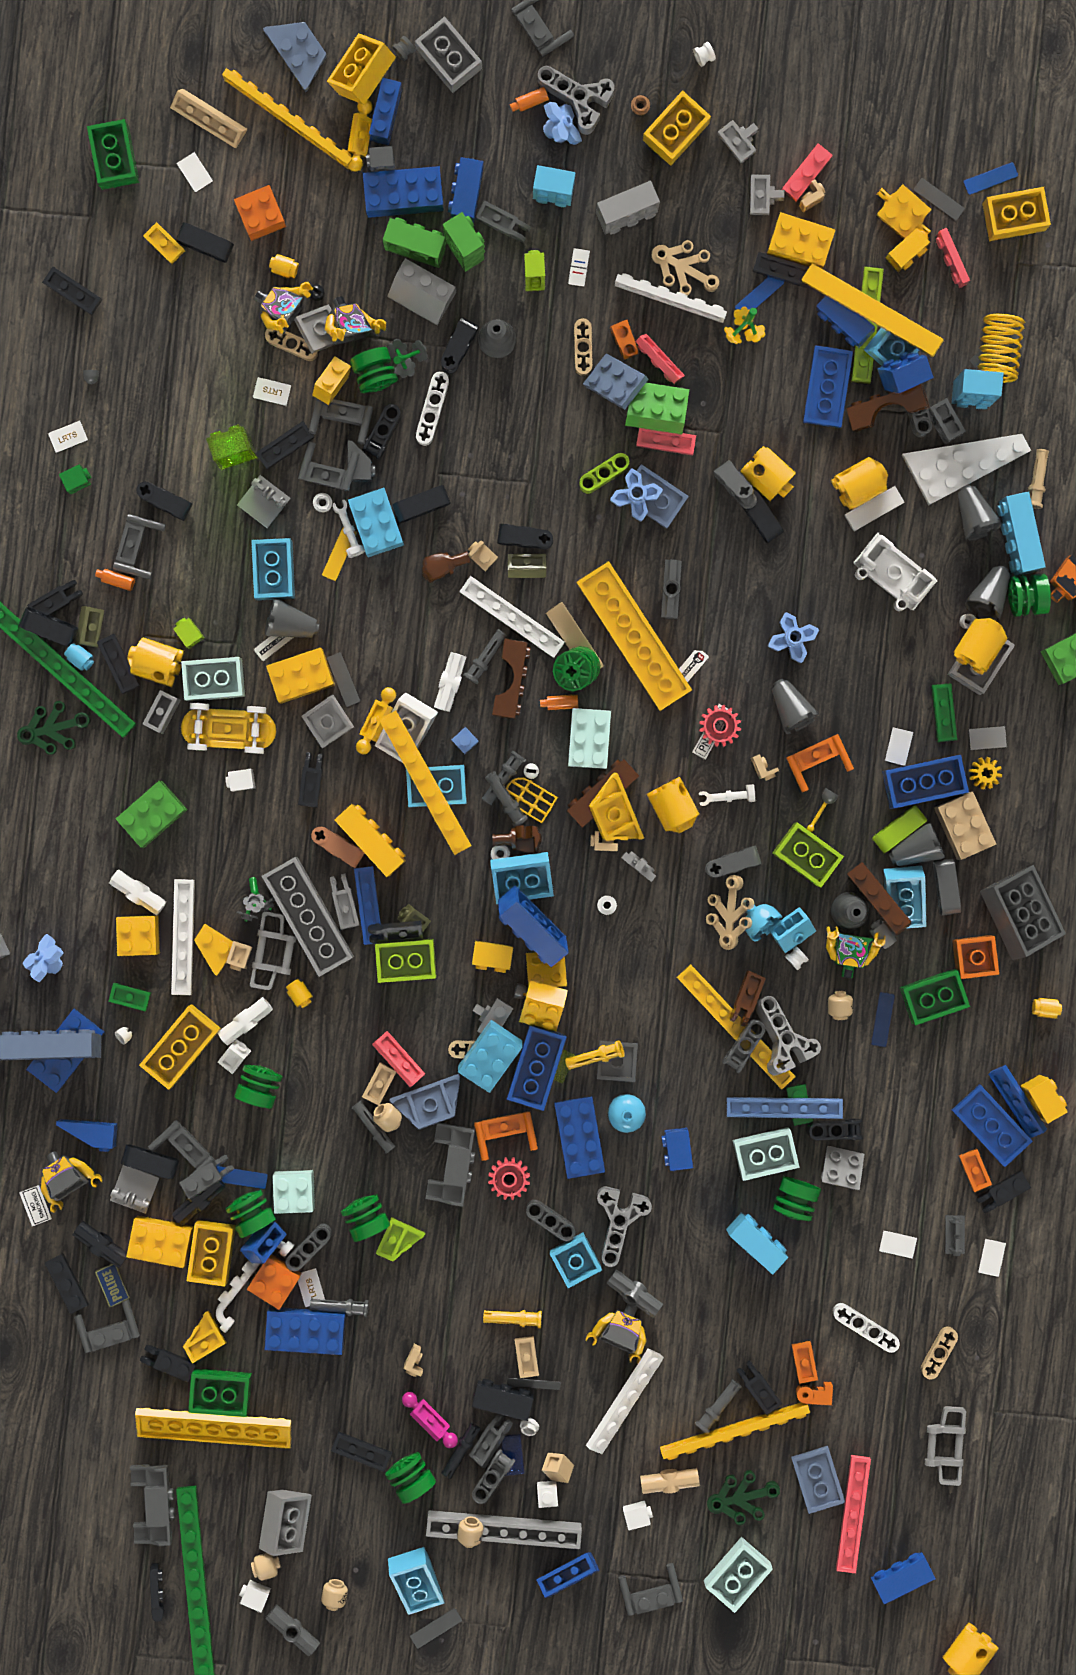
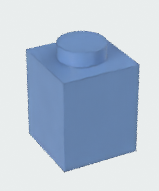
M466 727L452 739L464 754L479 742Z

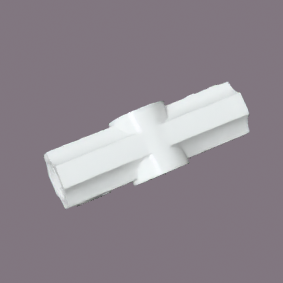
M453 652L450 653L446 669L443 671L440 679V689L434 708L450 712L455 693L458 692L466 656Z
M117 870L109 882L113 887L126 894L125 896L137 905H142L156 916L166 904V901L150 891L148 886L132 879L121 870Z
M262 997L251 1007L234 1017L231 1023L218 1032L219 1037L228 1046L243 1033H247L257 1025V1022L268 1015L273 1008Z

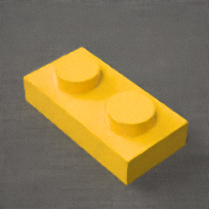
M157 222L143 235L171 264L185 252L184 248Z

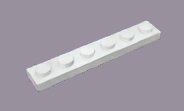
M618 274L615 281L616 287L721 323L724 322L727 313L719 305L710 306L701 299H689L684 293L677 292L675 294L669 292V289L666 287L658 286L657 288L651 286L650 282L634 280L628 274Z
M470 576L460 590L461 594L554 658L565 643Z
M174 879L171 995H192L195 880Z
M651 1349L646 1350L586 1444L590 1450L603 1454L664 1357L660 1353Z

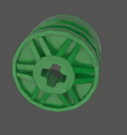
M387 347L370 349L350 359L354 374H363L356 379L357 383L361 384L359 386L361 393L383 390L399 380L397 374L394 373V366H386L392 361Z
M1046 574L1031 575L1029 583L1026 576L1010 578L1008 599L1014 617H1019L1021 614L1023 616L1029 615L1030 607L1034 615L1049 613L1051 593Z
M574 647L557 657L553 665L554 679L565 690H581L597 679L600 674L601 664L596 653L588 647Z
M244 1065L243 1071L248 1074H241L240 1078L248 1083L238 1084L234 1097L254 1106L272 1109L277 1095L269 1090L279 1089L280 1085L273 1081L281 1082L283 1076L263 1066Z
M782 1177L779 1190L786 1193V1196H776V1200L783 1204L774 1203L773 1209L795 1220L812 1221L813 1215L805 1211H815V1208L809 1205L808 1201L817 1202L821 1189L798 1179Z
M261 1189L240 1196L225 1209L227 1213L236 1210V1213L230 1216L231 1220L241 1219L235 1226L240 1238L251 1235L276 1220L271 1207L264 1209L260 1207L267 1199L263 1198L257 1201V1198L263 1195Z
M377 1194L359 1198L341 1210L342 1216L351 1215L345 1219V1223L355 1222V1225L349 1229L354 1242L367 1239L391 1225L386 1213L376 1214V1211L382 1207L381 1203L372 1205L379 1200Z
M419 1452L400 1459L385 1473L386 1478L391 1480V1486L400 1485L396 1490V1494L402 1504L409 1503L422 1496L436 1483V1479L430 1469L421 1471L426 1463L424 1460H421L422 1456Z

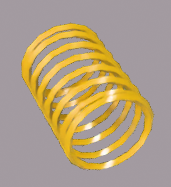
M1008 314L987 315L983 318V322L992 326H986L981 330L991 335L983 336L980 339L985 343L1000 345H982L979 347L983 352L996 354H981L978 357L981 361L992 363H981L977 367L982 371L1003 372V375H1008L1009 377H1003V383L1016 381L1019 374L1015 369L1020 366L1017 360L1021 357L1018 351L1022 348L1020 341L1024 338L1020 332L1025 329L1023 326L1025 321L1023 318ZM992 321H1004V322H1009V323H1013V324H1003V323H996V322H992ZM1012 327H1021L1019 330L1011 329ZM1013 334H1016V335L1019 336V338H1018V339H1012V338H1008V337H1004V336H996V335H1013ZM988 339H997V340H1004V341H996V340H988ZM1013 343L1018 345V347L1015 349L1006 346H1001L1003 344ZM1015 353L1017 357L1011 358L997 354ZM1013 362L1016 364V366L1008 367L1005 365L993 363Z

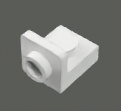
M236 1039L218 1063L233 1074L251 1050L244 1043Z

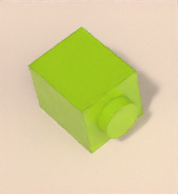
M182 618L176 623L174 631L186 648L191 649L205 638L192 619Z

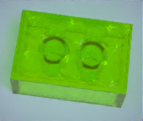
M235 425L228 428L229 431L223 433L217 431L211 433L210 437L206 438L213 460L221 470L258 458L251 437L244 426Z

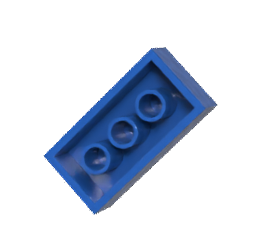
M440 166L363 173L365 205L368 218L444 211Z
M961 755L882 771L890 809L969 792Z
M516 885L498 899L499 919L504 925L508 924L512 928L514 935L517 938L521 937L525 941L527 948L531 951L534 950L538 954L541 962L547 963L552 967L569 953L566 936Z
M529 1025L507 1100L544 1111L567 1038L566 1035Z
M269 1307L266 1321L265 1350L342 1355L344 1350L346 1313L282 1307L278 1310L275 1307Z

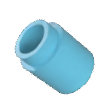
M73 643L64 653L67 660L81 671L90 669L94 663L93 655L80 645Z

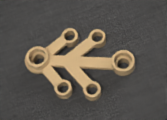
M689 240L684 241L682 245L672 248L658 245L653 249L652 259L656 264H660L664 277L663 284L666 287H671L675 281L674 276L669 271L668 264L675 267L680 284V293H684L682 291L683 287L689 289V292L684 294L688 296L691 293V286L687 283L685 273L702 282L704 289L708 292H713L718 288L719 279L715 275L707 276L689 266L699 262H708L710 258L709 251L701 250L697 255L679 260L673 257V255L682 252L687 254L692 252L693 243ZM689 244L691 249L686 250L684 245ZM658 252H664L665 256L659 257ZM701 254H707L708 258L702 259ZM670 277L672 282L667 283L665 279ZM712 279L715 281V284L709 285L708 281Z
M731 875L726 880V885L729 888L727 909L721 902L719 895L711 894L708 897L709 905L715 906L725 920L726 927L724 928L719 922L717 914H708L706 922L709 925H713L720 935V945L726 950L735 948L738 944V936L752 926L751 918L742 917L739 921V926L734 929V923L748 909L754 907V900L752 898H744L741 901V906L735 910L737 891L743 887V879L738 875Z

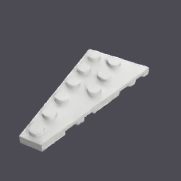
M1023 434L904 453L902 457L927 504L930 505L1030 452L1031 449Z

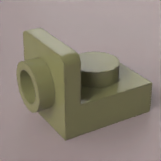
M410 904L401 909L397 918L400 922L421 920L423 931L431 922V920Z

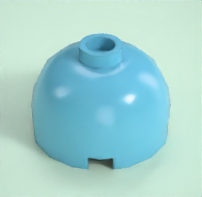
M761 904L757 907L754 905L752 909L746 911V917L751 918L752 926L745 931L753 941H758L762 939L760 935L764 933L768 935L770 933L768 929L781 921L779 918L783 916L770 905Z
M622 1094L614 1098L609 1105V1121L620 1132H634L645 1121V1106L636 1096Z

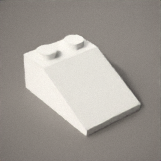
M405 692L398 699L392 712L397 711L418 749L438 712ZM383 728L375 746L402 762Z

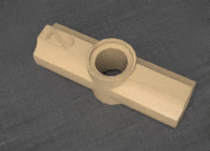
M697 1468L680 1471L666 1469L658 1474L640 1476L643 1494L661 1491L663 1493H675L683 1488L700 1486Z

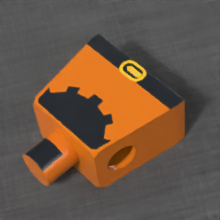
M1073 555L1068 556L1050 581L1055 587L1051 592V599L1056 603L1063 596L1067 600H1072L1076 597V558Z

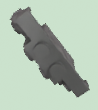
M437 1123L434 1142L449 1145L444 1181L428 1179L425 1199L463 1207L466 1184L471 1183L472 1171H469V1164L474 1163L475 1152L471 1151L475 1129Z
M131 1465V1486H146L144 1488L146 1522H134V1544L169 1546L172 1543L171 1522L175 1519V1508L171 1504V1500H174V1489L171 1488L169 1482L168 1465Z

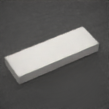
M896 486L848 512L845 514V517L853 531H856L904 503V500Z

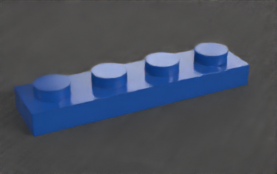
M374 866L356 868L354 873L364 945L375 944L369 941V936L372 934L368 933L369 925L381 924Z
M1004 1065L992 1070L988 1075L1028 1137L1032 1138L1044 1133L1047 1130L1046 1126L1008 1067Z

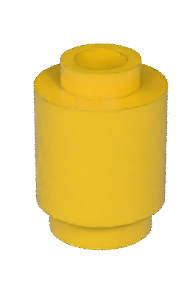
M277 254L275 257L272 256L269 268H272L271 272L286 278H295L299 263L295 262L294 259Z
M299 979L286 986L287 993L296 1007L301 1006L304 1008L312 1002L310 1000L313 997Z
M1046 998L1033 1000V1015L1053 1019L1061 1015L1062 1005L1059 1004L1058 1000Z

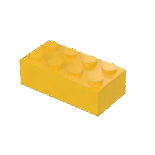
M351 804L335 821L383 874L389 877L406 861L404 859L406 855L399 848L395 849L391 845L393 841L386 833L381 834L377 830L380 827L373 819L368 820L364 816L367 813L360 805L355 806Z
M191 1004L139 1066L170 1090L221 1028Z

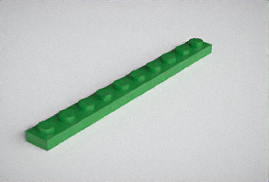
M0 602V628L124 738L137 723L41 637L19 626L20 619Z
M197 1486L177 1487L194 1675H215Z

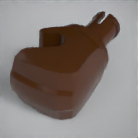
M465 551L454 556H450L445 552L425 557L422 560V574L429 583H432L434 580L444 577L447 573L450 575L454 574V567L470 563L468 552Z
M519 825L511 828L510 834L492 835L493 846L510 845L512 851L538 852L542 842L538 827Z

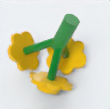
M742 307L741 310L737 309L734 311V324L739 325V327L735 331L731 327L724 328L728 341L735 344L741 343L742 340L740 339L739 332L742 329H746L748 325H750L751 329H747L744 332L747 341L759 342L761 337L766 335L763 325L757 327L753 323V319L757 314L756 308L748 310L747 307Z

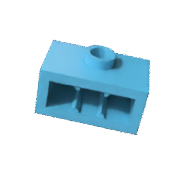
M800 907L768 929L784 953H787L816 932L810 919Z

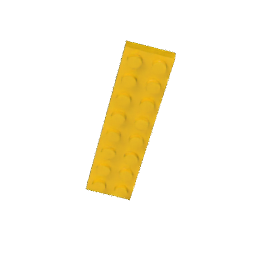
M609 561L576 582L659 711L692 691Z
M136 1409L137 1437L291 1448V1420L284 1418L188 1413V1411H170L167 1409Z

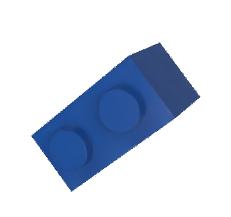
M688 1128L664 1130L665 1136L661 1137L663 1147L667 1148V1155H664L665 1166H669L670 1171L693 1168Z
M273 1221L253 1233L240 1251L251 1263L264 1264L287 1234Z

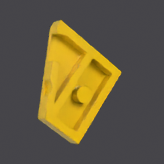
M204 924L194 941L213 973L218 976L226 964L233 941L207 924Z
M210 1311L204 1313L203 1318L183 1346L192 1363L227 1343Z

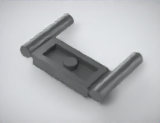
M524 0L513 7L511 11L541 57H544L574 37L572 30H569L554 40L553 35L532 5L538 0Z
M316 399L308 432L316 434L320 416L324 419L358 426L361 424L357 443L365 444L373 407L333 399L327 405L321 400Z
M308 442L298 479L349 491L359 453L352 452L347 470L311 462L316 444Z
M128 514L113 569L151 580L152 572L135 568L134 566L136 565L146 530L145 526L164 532L166 524Z
M177 1120L148 1146L154 1152L168 1139L191 1165L196 1168L192 1174L215 1161L209 1155L210 1153Z
M129 1299L122 1302L127 1320L89 1332L86 1331L82 1315L74 1316L85 1353L140 1336Z
M674 1563L666 1565L671 1584L630 1594L625 1575L618 1577L628 1616L683 1602Z

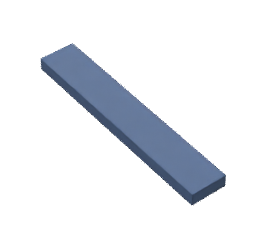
M727 1097V1117L843 1119V1099Z

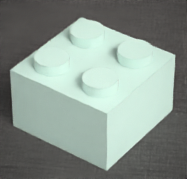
M313 1170L279 1171L273 1174L274 1214L314 1211Z

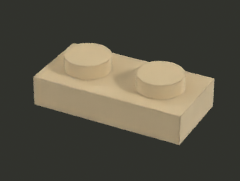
M380 1062L362 1097L379 1106L396 1071Z
M534 1336L515 1338L520 1378L539 1376Z

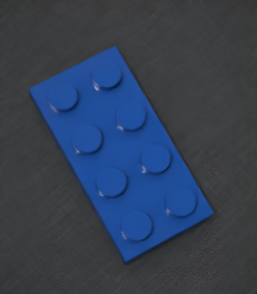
M814 346L803 423L835 428L842 427L853 351Z
M75 1008L56 1030L57 1034H59V1030H71L78 1033V1030L82 1029L95 1030V1034H101V1036L104 1034L102 1029ZM84 1058L35 1059L26 1070L57 1093Z
M980 1084L952 1109L955 1115L1004 1167L1033 1142Z
M592 1096L554 1102L567 1179L604 1173L605 1168Z

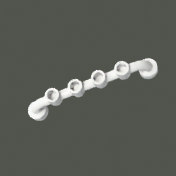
M281 1241L277 1247L281 1249L279 1253L285 1258L294 1245L290 1241H287V1243ZM248 1260L242 1268L244 1271L242 1276H236L231 1281V1290L229 1292L224 1291L218 1298L220 1304L216 1309V1318L221 1324L220 1329L224 1333L235 1322L230 1316L227 1319L224 1317L223 1312L225 1308L231 1303L260 1264L251 1263Z

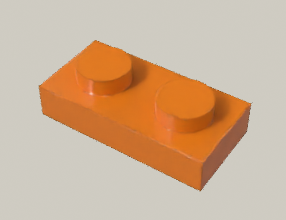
M973 1149L959 1155L974 1192L992 1185L978 1149Z
M811 1342L791 1344L799 1384L817 1381L818 1377Z

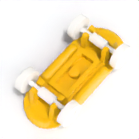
M190 703V709L193 710L184 716L181 724V733L184 739L190 743L187 746L188 750L207 751V747L244 749V753L264 754V748L268 747L276 736V725L273 719L265 714L266 707L247 706V711L209 709V704Z

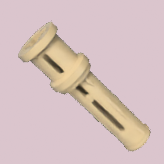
M1045 449L1036 450L1032 483L1028 487L1033 509L1043 508L1041 502L1043 493L1046 490L1043 485L1049 451Z

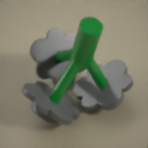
M395 339L393 343L387 345L390 357L394 358L393 361L397 365L394 372L400 375L401 378L415 374L414 368L416 364L411 361L410 357L417 358L419 362L427 360V349L420 340L412 343V352L407 354L406 343H402L400 339Z
M256 877L249 878L251 893L249 897L243 898V904L246 905V913L236 912L241 914V918L246 922L248 920L252 921V918L258 919L257 916L250 915L251 910L256 913L267 912L274 906V897L266 901L264 896L259 893Z

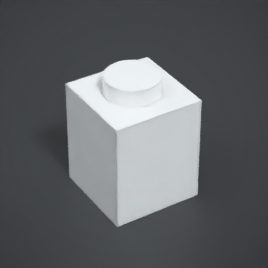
M253 769L228 772V777H226L227 788H230L232 792L256 788Z
M537 1482L539 1508L558 1506L556 1482Z
M645 1501L623 1506L628 1530L651 1525L650 1518H653L651 1507L646 1506Z
M249 1580L248 1585H243L239 1594L242 1597L240 1604L262 1612L271 1588Z

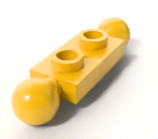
M367 100L365 105L358 103L357 109L359 113L353 114L347 151L353 154L348 167L354 172L362 169L363 161L361 158L366 157L368 152L369 131L372 119L367 117V115L371 113L373 108L369 100Z
M387 687L382 690L381 702L375 700L359 733L364 738L356 744L358 753H369L371 750L370 741L377 742L383 730L379 719L390 714L393 707L388 705L396 698V692L393 688Z

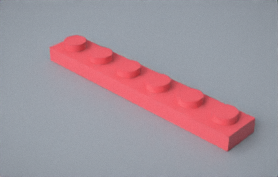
M851 1455L836 1563L837 1571L856 1573L871 1463L870 1457Z

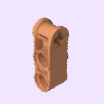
M317 827L311 833V838L316 844L325 848L332 855L341 858L342 861L354 868L357 867L365 854L358 846L349 843L348 840L325 827ZM323 830L325 839L317 840L316 832Z

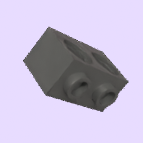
M392 146L369 148L370 155H366L368 172L395 170Z
M947 398L929 408L932 423L945 445L966 432Z

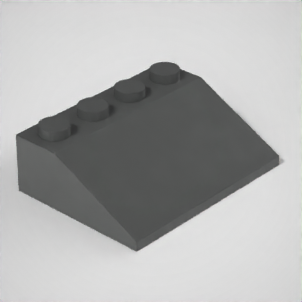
M1034 865L993 883L980 891L1012 960L1027 957L1066 934Z

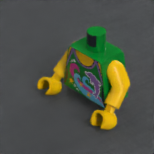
M837 926L833 932H830V927L826 928L828 935L826 949L835 964L843 965L842 977L853 978L854 967L864 968V966L869 965L878 954L881 946H884L886 942V936L884 935L883 939H878V933H875L873 941L872 938L839 933Z

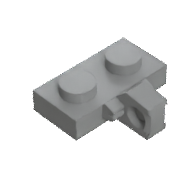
M732 120L718 131L717 134L740 164L756 152L755 147L751 144L753 141L752 136L758 132V128L754 123L745 129L743 126L739 128L734 120Z
M751 175L750 215H769L770 205H774V201H784L785 190H775V186H770V175Z
M632 851L629 854L625 852L621 858L650 882L656 877L653 874L655 870L643 858L640 859Z
M498 998L492 1007L487 1005L486 1008H483L476 1004L473 1011L480 1015L478 1020L482 1022L477 1032L482 1033L490 1020L502 1027L513 1008Z

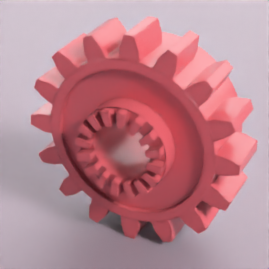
M715 705L714 711L708 708V715L702 714L704 721H699V724L703 725V728L699 732L705 733L702 739L708 738L707 744L715 742V747H718L719 743L725 747L726 741L732 744L733 740L731 738H738L736 731H741V728L737 727V724L741 720H736L735 717L738 714H732V708L725 710V705H722L721 709H718L717 705ZM717 721H722L725 724L723 731L716 730L715 723Z
M505 1157L503 1163L498 1160V1166L492 1165L491 1167L494 1172H489V1176L493 1179H490L488 1183L494 1185L491 1191L496 1190L497 1197L504 1195V1200L507 1199V1196H510L512 1200H514L515 1195L521 1197V1191H527L525 1185H530V1181L526 1180V1178L530 1177V1173H525L527 1166L521 1167V1160L515 1163L514 1157L511 1161H508L507 1157ZM507 1174L514 1176L515 1179L512 1183L505 1182L504 1177Z

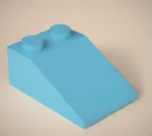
M922 866L883 869L884 889L911 920V925L908 928L926 927V887Z
M425 1547L388 1558L389 1576L408 1615L444 1604V1598Z

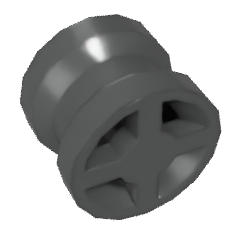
M405 36L400 38L399 43L392 45L394 52L403 61L408 59L410 53L413 54L416 51L414 45Z

